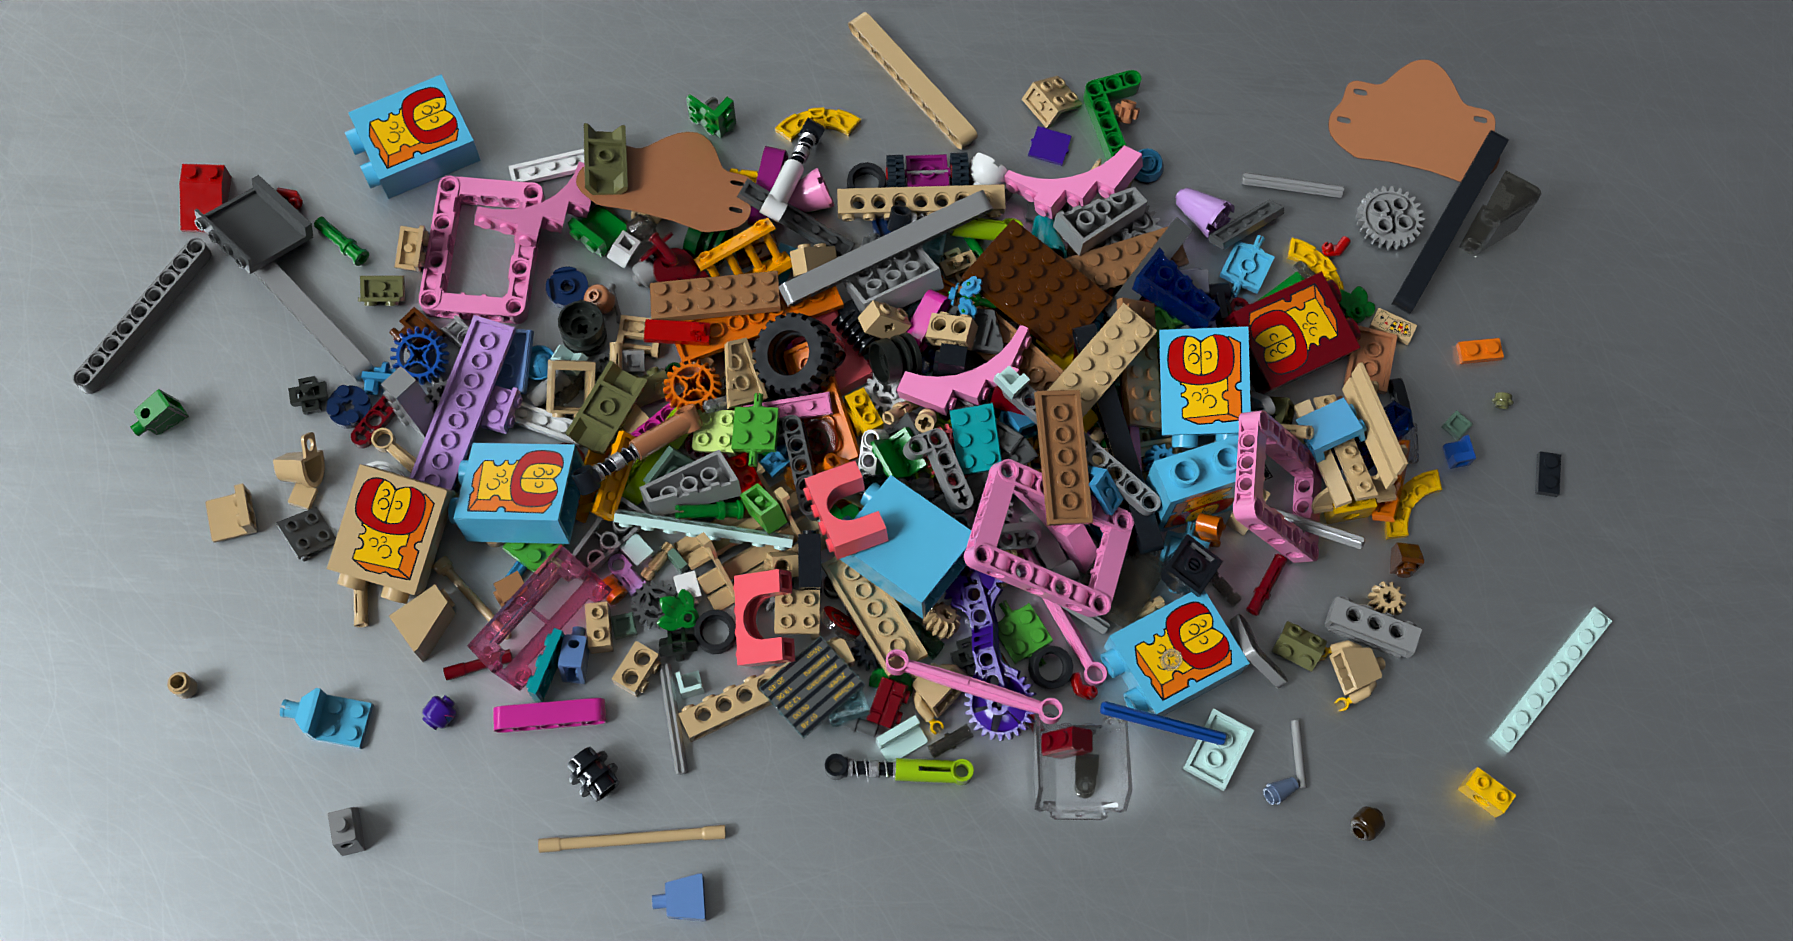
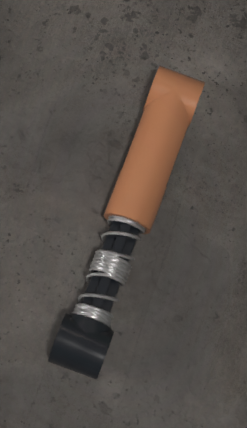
M689 404L678 409L672 417L629 441L628 448H622L621 452L613 453L609 458H605L603 463H597V465L593 466L585 465L575 470L571 476L581 495H588L598 490L605 476L611 475L614 471H620L625 467V464L628 466L630 461H636V458L643 460L684 434L700 429L703 426V422L695 405Z

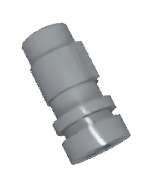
M556 370L555 394L559 391L562 392L564 390L563 387H568L572 384L562 370ZM547 379L542 381L527 395L535 407L540 408L543 404H546Z

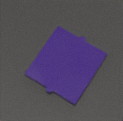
M1037 126L1034 138L1031 139L1032 144L1028 156L1062 166L1065 155L1069 153L1068 146L1072 136Z

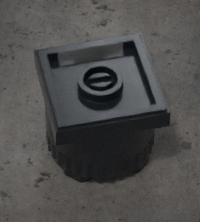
M1187 534L1177 549L1164 560L1161 568L1162 571L1160 572L1161 579L1170 590L1177 594L1186 595L1192 592L1199 597L1223 563V560Z

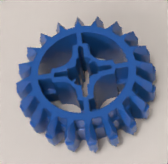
M415 327V334L411 329H407L408 336L400 333L399 336L402 341L394 340L398 348H391L392 352H396V356H390V360H397V363H394L392 368L396 369L401 366L416 381L419 378L420 385H425V378L429 383H432V375L439 379L441 376L437 371L446 372V369L442 367V363L449 364V361L444 359V356H449L450 352L442 350L447 348L448 344H439L444 338L442 336L435 338L437 332L433 330L429 334V328L424 327L422 333L420 327ZM425 338L430 343L419 348L412 341ZM407 347L410 351V358L405 364L404 351ZM435 348L437 357L435 364L432 365L430 354ZM415 350H417L418 352L424 351V353L422 354L424 361L419 359L416 361L418 355ZM421 364L428 371L416 374L409 369Z

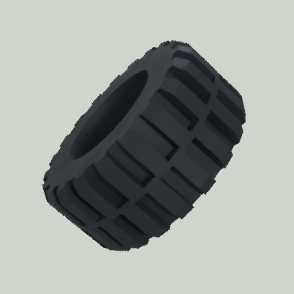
M790 312L786 313V316L782 314L776 316V321L770 320L766 323L767 328L760 330L758 333L760 338L758 341L755 340L754 343L756 352L752 353V359L756 360L753 366L755 372L760 373L758 374L759 380L765 383L768 389L775 391V393L792 398L812 395L811 393L818 394L822 391V386H828L830 383L828 379L830 376H835L836 371L834 367L839 364V358L836 357V353H839V346L834 344L837 340L835 335L830 333V328L827 325L805 314ZM804 336L809 346L808 360L799 372L788 375L783 364L784 351L792 340Z

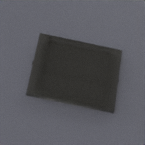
M1130 539L1111 609L1107 614L1103 615L1122 629L1134 623L1161 580L1160 573L1163 564L1162 561L1150 553L1141 555L1137 544ZM1096 557L1079 583L1086 586L1089 585L1092 575L1090 571L1094 568ZM1095 601V602H1094V605H1095V608L1097 609L1098 606H1097V603H1096V601Z

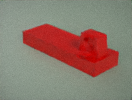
M646 319L644 342L709 346L711 324L708 322Z

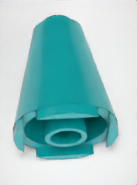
M1037 215L1034 219L1031 233L1063 259L1068 258L1062 237L1053 227L1055 218L1052 220L1047 216Z

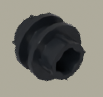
M591 746L576 754L567 766L572 772L569 782L572 785L581 782L583 786L580 788L579 794L582 797L590 795L597 802L608 796L616 789L620 782L614 775L618 770L617 765L611 763L606 766L604 762L607 760V753L605 751L596 753Z

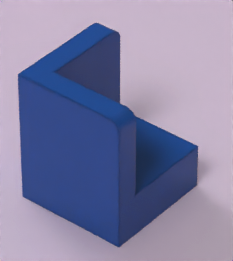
M1469 435L1463 436L1460 441L1446 443L1442 446L1449 469L1469 466L1476 459Z

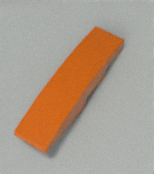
M1397 439L1400 445H1406L1408 448V453L1405 455L1408 462L1410 440ZM1407 466L1400 475H1397L1398 478L1394 483L1396 500L1377 503V508L1372 512L1373 520L1395 522Z

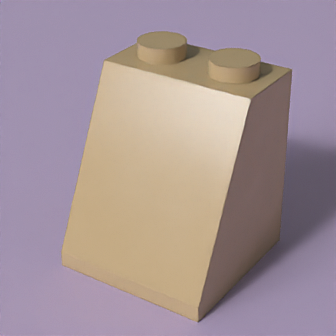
M433 585L389 615V617L413 652L424 662L428 659L456 613L452 607L455 604L444 588L439 591L437 586Z

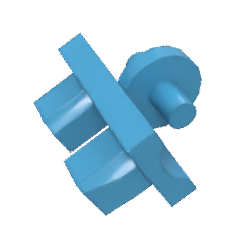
M384 361L381 367H374V372L362 371L361 377L365 382L364 391L366 394L378 395L379 386H382L381 383L397 369L390 368V363Z
M786 444L777 446L776 452H770L759 461L773 479L782 474L790 465ZM797 446L794 449V451L800 450Z

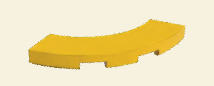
M811 108L808 111L799 114L795 113L787 117L775 127V131L792 142L798 137L802 126L809 117L826 127V129L841 132L849 137L861 123V119L840 109Z
M1291 238L1287 259L1302 264L1313 275L1322 271L1326 280H1333L1339 289L1344 290L1343 282L1336 271L1337 268L1327 256L1325 257L1316 250L1315 246L1300 239Z
M1438 469L1421 473L1403 485L1395 522H1385L1386 540L1409 536L1408 522L1414 505L1425 496L1441 492L1442 490Z

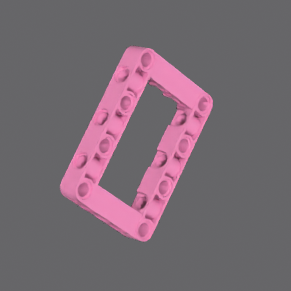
M451 175L445 176L439 181L419 293V303L425 315L428 317L454 319V316L458 315L462 320H472L473 316L476 315L499 323L521 324L527 320L541 228L535 248L524 247L515 243L514 255L511 256L508 275V294H505L503 298L488 297L486 294H482V296L466 295L464 292L452 294L447 293L461 205L515 209L529 207L545 201L543 189L538 183ZM532 195H538L535 198H530ZM448 225L447 228L440 229L442 226ZM442 263L439 267H434L435 264ZM526 270L525 273L518 274L519 271ZM435 301L433 305H427L429 302ZM520 308L518 312L512 313L513 309Z
M1266 411L1241 413L1239 416L1235 497L1233 502L1235 519L1292 562L1317 561L1319 557V536L1309 532L1303 533L1302 529L1293 522H1288L1279 511L1265 504L1266 501L1263 498L1266 453L1294 476L1292 514L1320 522V513L1314 514L1311 508L1314 498L1321 492L1322 475L1315 458L1302 442Z
M1005 459L992 465L964 553V561L967 566L1084 616L1092 618L1107 614L1111 609L1131 531L1134 526L1131 513L1118 507L1113 515H1107L1104 513L1096 497L1090 494L1093 523L1091 524L1100 527L1103 536L1099 548L1096 549L1097 557L1094 568L1090 571L1092 575L1089 585H1083L997 548L1013 491H1018L1024 494V497L1044 506L1045 500L1044 493L1041 490V485L1043 486L1041 472L1011 459ZM1002 468L1006 471V476L1003 475ZM977 551L981 554V561L977 558ZM1017 568L1020 570V577L1017 575ZM1056 585L1059 587V593L1056 591ZM1095 601H1096L1097 606H1098L1097 609L1095 608V605H1094V602H1095Z

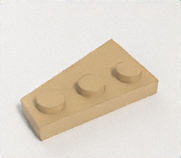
M747 337L727 342L724 345L727 410L754 403L755 393H758V395L762 393L764 395L763 401L766 400L768 396L763 382L758 378L760 373L755 372L753 365L756 362L752 359V351Z

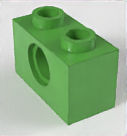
M758 483L740 494L748 513L768 534H771L787 523L779 503Z

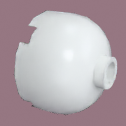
M977 153L969 163V179L973 183L972 185H1000L1005 183L1004 175L1008 170L1002 164L998 167L994 163L995 159L985 154Z

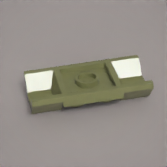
M584 123L585 189L592 195H618L624 193L628 189L625 125L619 126L613 132L595 131L588 123Z
M609 361L565 434L577 444L592 452L604 454L637 403V399L648 380L637 378L622 370L614 362Z

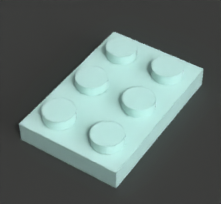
M1213 709L1204 727L1224 732L1226 734V741L1224 744L1218 745L1197 739L1183 769L1224 791L1254 730Z

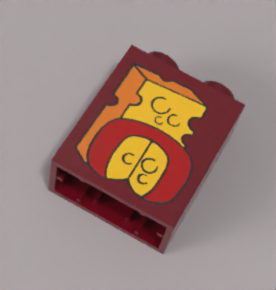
M1322 271L1232 312L1221 322L1223 327H1248L1250 381L1256 392L1266 395L1343 359L1361 348L1357 342L1361 339L1357 323L1351 317L1345 318L1338 304L1342 300L1339 287L1333 280H1326Z

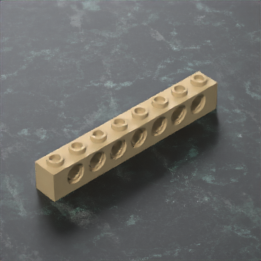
M1005 185L837 189L838 219L846 222L854 221L855 218H863L864 221H873L876 218L889 220L891 207L897 201H903L906 204L905 207H908L911 213L927 216L944 208L937 205L936 202L938 200H945L947 202L946 206L981 190H984L993 207V210L986 215L996 218L1004 214L1006 209ZM923 200L927 205L925 207H918L916 201ZM881 201L885 206L879 209L874 206V203ZM861 202L864 204V207L856 209L853 207V204Z
M834 637L826 641V644L848 668L855 666V659L844 637L839 639ZM786 662L779 667L776 665L771 666L764 671V674L758 677L752 675L746 678L744 683L739 686H728L723 690V693L717 696L715 694L709 695L702 700V703L696 706L690 704L682 708V712L678 714L690 741H696L772 705L773 703L760 688L791 662ZM745 692L752 695L751 700L747 702L740 700V696ZM723 702H729L732 705L728 711H721L719 706ZM702 712H709L711 714L707 721L698 719Z

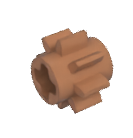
M1122 99L1121 104L1117 103L1114 114L1118 115L1117 120L1131 124L1133 119L1137 120L1140 108H1136L1137 103L1128 99Z

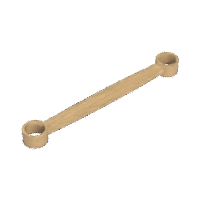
M379 428L375 430L371 437L375 448L380 452L390 453L411 473L416 458L396 443V438L389 429ZM383 434L391 436V440L386 446L377 445L379 436ZM456 492L454 497H459V494ZM486 542V543H487L490 547H500V546H502L505 542Z

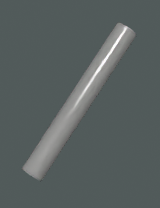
M1292 720L1291 728L1296 778L1299 789H1306L1300 720Z

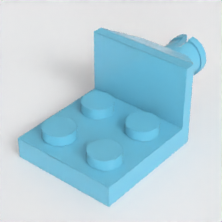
M315 688L303 696L300 702L284 699L281 705L285 706V708H280V717L295 719L302 732L312 740L362 749L374 705L368 702L327 695L322 689Z

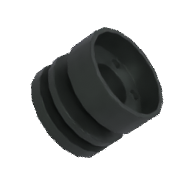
M583 300L574 301L560 311L558 327L565 347L573 353H583L587 357L593 356L602 350L607 341V331L603 315L596 305Z
M906 332L892 336L890 339L885 338L871 342L868 352L872 372L880 384L887 385L900 381L905 371L920 375L922 371V355L915 338L911 334Z

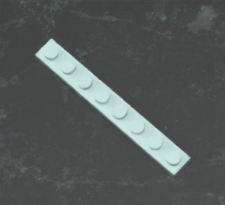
M617 509L614 514V522L619 523V526L622 527L637 525L641 526V529L654 531L655 528L663 529V532L668 534H676L677 531L685 532V535L689 537H696L704 532L710 540L719 541L721 538L730 539V542L735 544H743V541L752 542V545L756 547H765V544L773 545L774 549L777 550L792 548L794 535L775 532L768 534L762 530L681 518L676 519L674 517Z
M1593 607L1489 739L1506 753L1510 752L1607 629L1612 620L1596 607Z

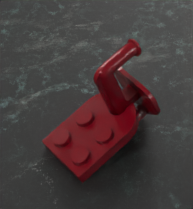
M658 232L654 233L648 240L654 245L638 260L641 263L650 255L655 257L653 275L657 282L709 277L704 270L701 271L688 252L680 248H669L665 242L674 235L672 232L663 238L659 236Z

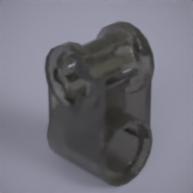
M1087 753L1076 756L1074 789L1076 795L1080 798L1087 799L1094 794L1098 775L1099 754ZM1083 782H1087V790H1083Z

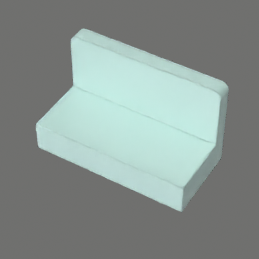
M916 715L876 738V744L887 762H893L896 758H903L928 743L927 738L919 727L920 722Z

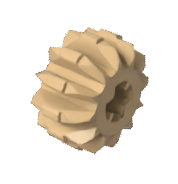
M1383 581L1379 586L1374 585L1372 587V592L1368 594V598L1371 599L1368 605L1374 607V611L1380 613H1390L1394 616L1395 614L1400 615L1402 613L1401 608L1406 606V602L1403 601L1406 594L1399 593L1401 586L1395 589L1393 582L1386 585Z
M943 601L940 603L936 602L922 621V624L926 626L925 631H930L932 637L937 635L940 640L942 638L949 639L958 631L961 617L957 615L958 610H953L951 604L947 606Z

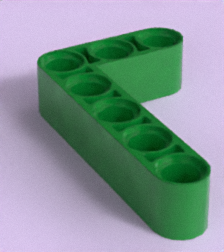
M1128 70L1094 79L1085 86L1083 101L1107 161L1115 156L1124 145L1126 146L1110 102L1137 94L1142 78L1140 73L1135 70Z

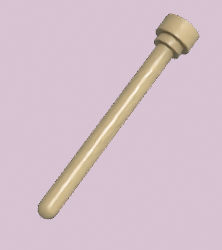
M447 556L440 558L434 564L433 569L439 575L447 576L504 639H510L511 632L453 570L452 561Z

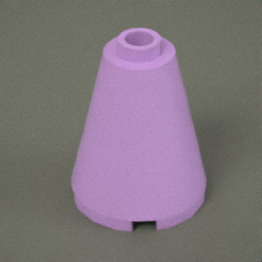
M1188 187L1181 189L1175 197L1176 205L1207 238H1209L1211 233L1228 224L1231 220L1228 217L1230 211L1234 213L1235 210L1234 205L1228 201Z

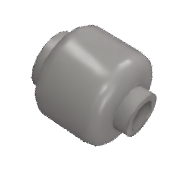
M648 257L643 262H638L633 266L634 275L632 278L638 286L643 284L645 287L650 288V283L657 282L653 275L655 257L652 259Z

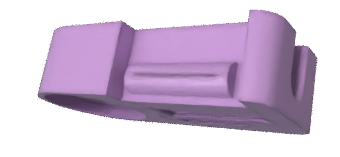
M615 554L610 557L608 561L610 572L617 577L619 583L626 588L631 597L636 596V589L643 590L642 584H646V581L642 580L624 555ZM623 560L625 566L621 570H615L612 568L613 562Z

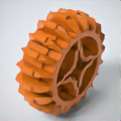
M691 359L688 360L686 365L681 361L680 368L673 365V372L667 373L669 379H664L666 387L663 388V392L667 394L665 399L667 402H670L672 409L677 407L676 411L683 406L694 404L696 409H701L703 413L705 412L702 407L704 401L711 399L714 401L715 398L722 395L720 390L722 382L719 381L720 375L715 374L716 370L714 367L709 368V363L706 362L701 365L699 359L696 361V364H693ZM703 378L707 379L710 383L709 391L705 390V387L702 386ZM677 384L684 390L682 398L675 392Z

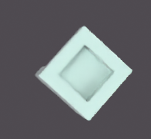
M558 345L551 360L587 361L588 357L583 353H573L564 345ZM562 370L568 376H578L580 373L579 370Z
M1008 366L1000 374L997 373L993 381L1012 400L1028 385L1030 379L1024 373L1020 376L1011 366Z
M637 533L620 546L621 553L636 566H639L648 557L652 559L655 555L654 551Z
M698 670L683 675L680 674V671L675 673L682 699L705 694Z

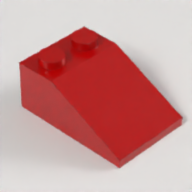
M182 164L179 181L180 230L182 232H205L204 230H199L196 226L194 210L198 209L201 213L206 214L228 202L232 176L225 165Z

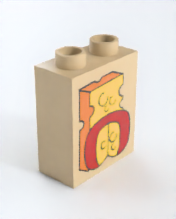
M359 464L327 569L340 573L337 584L364 591L367 581L383 586L382 598L407 604L410 594H422L426 589L446 525L449 503L455 496L456 491L373 466Z

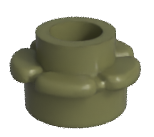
M1495 393V397L1492 399V402L1496 404L1495 407L1499 409H1508L1509 406L1514 404L1512 395L1509 393Z

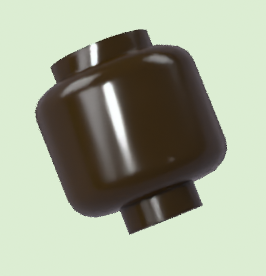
M1362 807L1350 821L1351 831L1360 840H1374L1385 827L1382 812L1377 808Z

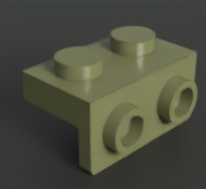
M360 276V297H358V302H364V306H378L377 302H386V306H399V302L405 301L404 276Z
M653 367L646 371L647 374L640 377L638 374L633 375L637 378L648 380L637 399L636 404L639 407L663 399L667 395L664 394L663 388L666 387L664 379H668L663 368Z
M1287 621L1271 652L1312 672L1323 655L1327 641L1301 628L1299 625Z

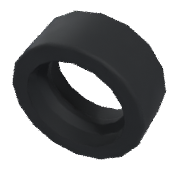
M859 163L849 171L847 189L856 188L854 184L855 179L864 174L876 177L879 182L878 188H886L885 173L882 168L874 163Z
M709 610L703 613L697 619L694 626V635L698 646L710 654H722L728 651L736 641V624L734 619L722 610ZM718 619L727 624L729 635L723 643L713 645L704 639L703 628L707 622Z
M1045 646L1037 649L1029 659L1028 671L1035 684L1042 688L1055 689L1069 682L1073 674V662L1068 652L1061 647ZM1047 654L1058 656L1063 666L1062 674L1053 681L1044 679L1039 672V662Z

